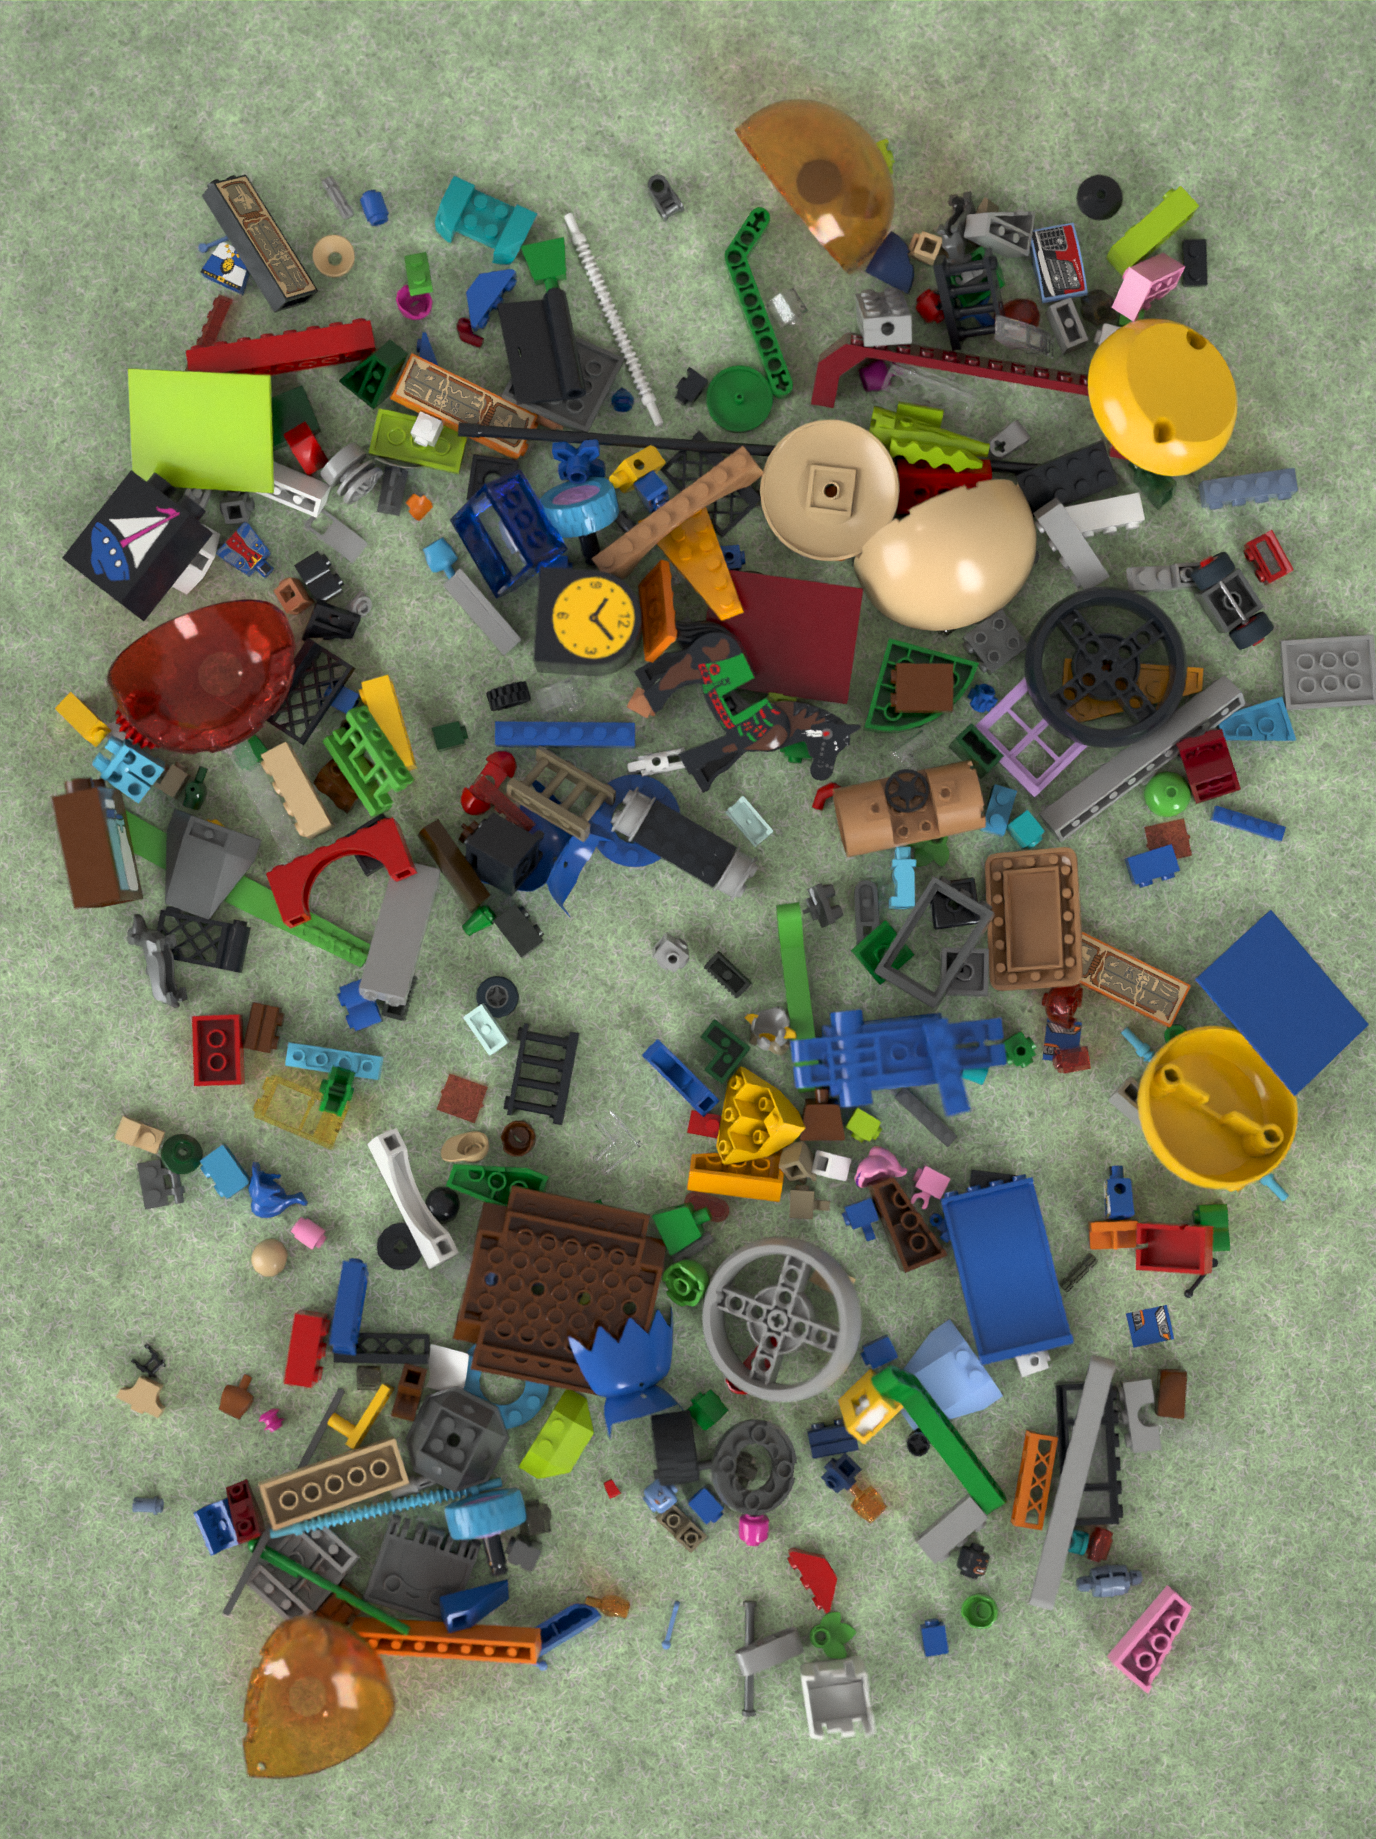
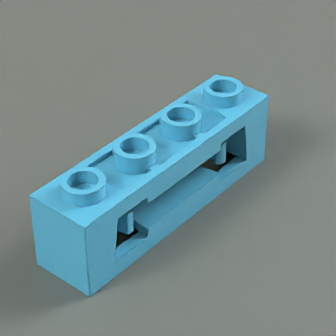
M289 1042L285 1066L330 1072L332 1065L355 1071V1077L380 1080L384 1057Z

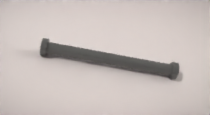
M743 1601V1607H745V1646L754 1642V1609L757 1607V1601ZM754 1674L745 1676L742 1716L746 1717L756 1716V1710H754Z

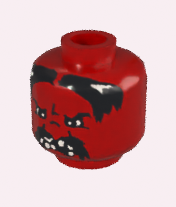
M929 288L916 298L917 304L915 309L926 323L930 324L935 321L936 324H939L945 319L938 290H931Z

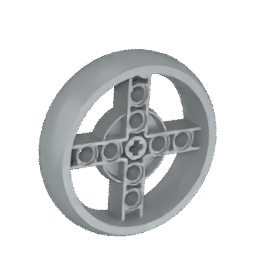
M774 1236L745 1244L720 1264L712 1276L705 1293L702 1309V1327L705 1342L712 1359L720 1371L736 1387L763 1400L795 1402L811 1398L825 1391L849 1367L860 1340L861 1309L857 1292L850 1277L835 1258L810 1242L797 1238ZM768 1255H787L778 1284L765 1287L757 1295L730 1286L737 1274L753 1260ZM812 1267L823 1276L834 1294L839 1309L840 1328L816 1319L813 1304L804 1293ZM793 1269L797 1270L799 1274L797 1281L792 1277ZM786 1291L792 1296L790 1303L785 1299ZM737 1297L742 1300L741 1309L736 1305ZM758 1305L763 1308L762 1317L757 1313ZM724 1311L746 1319L749 1333L757 1345H759L751 1370L741 1362L730 1344L725 1328ZM779 1315H781V1319L784 1320V1323H781V1320L778 1318ZM800 1322L806 1325L805 1333H802L799 1329ZM821 1330L827 1333L828 1339L826 1342L821 1339ZM772 1336L776 1337L778 1341L777 1347L771 1343ZM807 1343L833 1353L826 1366L811 1378L792 1384L776 1383L785 1354L794 1353ZM765 1358L769 1359L771 1363L770 1369H767L764 1365Z

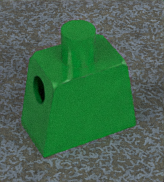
M564 237L521 246L523 257L535 286L545 284L546 293L551 288H559L558 281L567 279Z
M691 1202L659 1209L652 1215L670 1256L701 1237L705 1232L702 1224L712 1220L711 1213L707 1207L696 1211Z

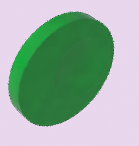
M738 365L725 368L714 376L708 386L706 393L708 413L712 420L726 431L732 433L753 431L766 421L772 409L773 394L770 384L759 371L751 367Z

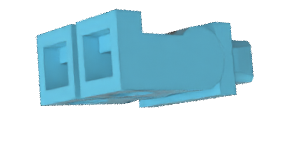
M111 736L105 744V748L112 752L113 755L109 759L99 753L93 760L92 765L101 772L100 777L107 780L111 785L139 804L151 788V785L154 784L164 771L165 762L158 757L151 756L139 746L132 745L128 739L122 741L117 737Z
M896 847L894 850L895 859H892L890 862V870H894L891 878L895 884V897H891L888 900V908L912 909L915 906L914 868L916 867V859H911V847Z

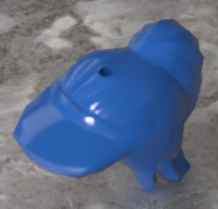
M253 1162L249 1193L252 1199L251 1210L256 1216L260 1218L275 1217L292 1204L297 1203L307 1206L308 1201L302 1192L286 1195L284 1188L273 1181V1179L281 1178V1175L265 1173V1171L261 1170L259 1162Z

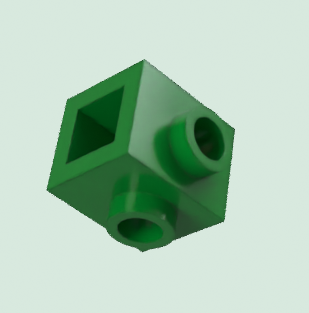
M1018 1031L999 1043L1005 1044L1006 1061L1009 1066L1013 1064L1014 1067L1021 1066L1023 1069L1034 1062L1032 1057L1036 1055L1034 1050L1037 1047L1030 1037L1026 1038L1022 1031ZM1018 1047L1022 1049L1021 1055L1016 1053Z

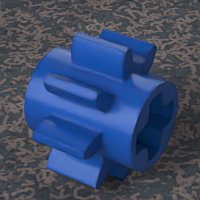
M976 684L974 689L971 688L967 698L971 699L970 706L977 712H989L998 701V698L994 697L996 693L994 688L988 684Z

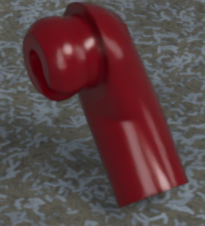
M460 318L456 324L460 340L481 349L484 338L473 334L471 322L468 318Z

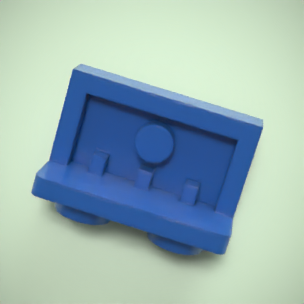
M228 1498L208 1504L194 1512L196 1523L211 1556L222 1550L239 1545L235 1535Z

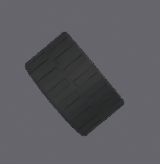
M685 1410L652 1415L650 1417L660 1486L699 1481V1468L690 1411Z

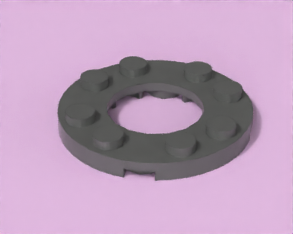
M750 1419L733 1425L720 1438L712 1458V1480L720 1499L732 1510L748 1515H762L777 1508L787 1498L795 1481L793 1477L794 1463L797 1464L794 1446L788 1435L771 1422ZM749 1444L762 1445L768 1451L772 1463L769 1479L762 1487L756 1490L744 1489L738 1483L735 1476L736 1457Z

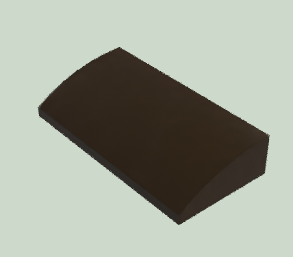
M439 819L428 824L418 833L417 837L470 913L475 911L491 895Z

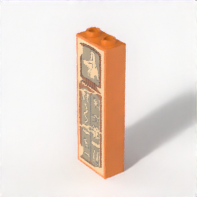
M413 353L409 356L390 397L391 400L415 412H423L441 420L444 426L458 432L459 422L537 429L538 423L535 422L538 415L506 401L502 397ZM468 437L513 460L519 458L520 455L524 456L529 446L526 443L527 440Z
M1082 932L1083 976L1078 984L1165 1027H1171L1191 985Z

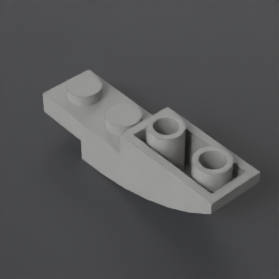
M1178 563L1168 566L1127 568L1128 589L1134 592L1143 591V593L1197 588L1198 586L1190 573L1200 563Z

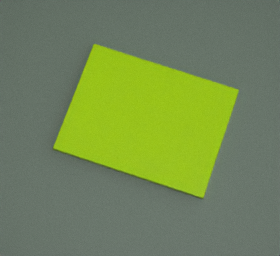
M128 368L132 471L147 481L155 472L173 487L274 493L271 375Z

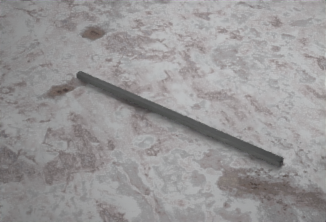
M338 1388L297 1469L307 1466L328 1427V1420L335 1413L345 1393L344 1390ZM270 1521L223 1610L225 1615L230 1616L271 1537L269 1529L273 1528Z

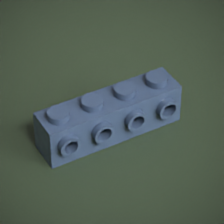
M1295 468L1203 480L1198 485L1202 508L1209 507V510L1221 509L1223 505L1232 504V507L1243 506L1248 501H1255L1256 504L1269 501V498L1278 497V500H1287L1292 498V495L1298 491Z

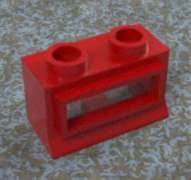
M1273 530L1244 545L1245 550H1243L1245 558L1249 563L1253 562L1256 568L1254 571L1255 576L1265 586L1294 570Z

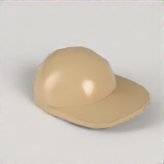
M477 1131L453 1136L444 1143L441 1149V1158L448 1162L465 1161L467 1163H477L484 1159L490 1148L488 1138L484 1133Z

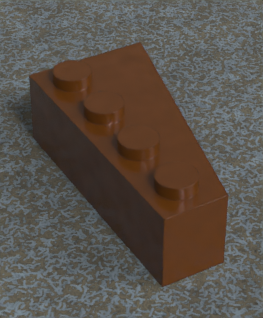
M886 1175L867 1183L899 1270L907 1273L948 1256L893 1176Z

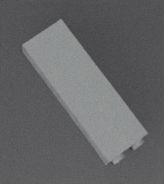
M414 863L417 870L416 874L398 882L390 876L359 985V994L363 995V998L370 1001L384 1000L391 1006L406 1005L438 888L440 869Z

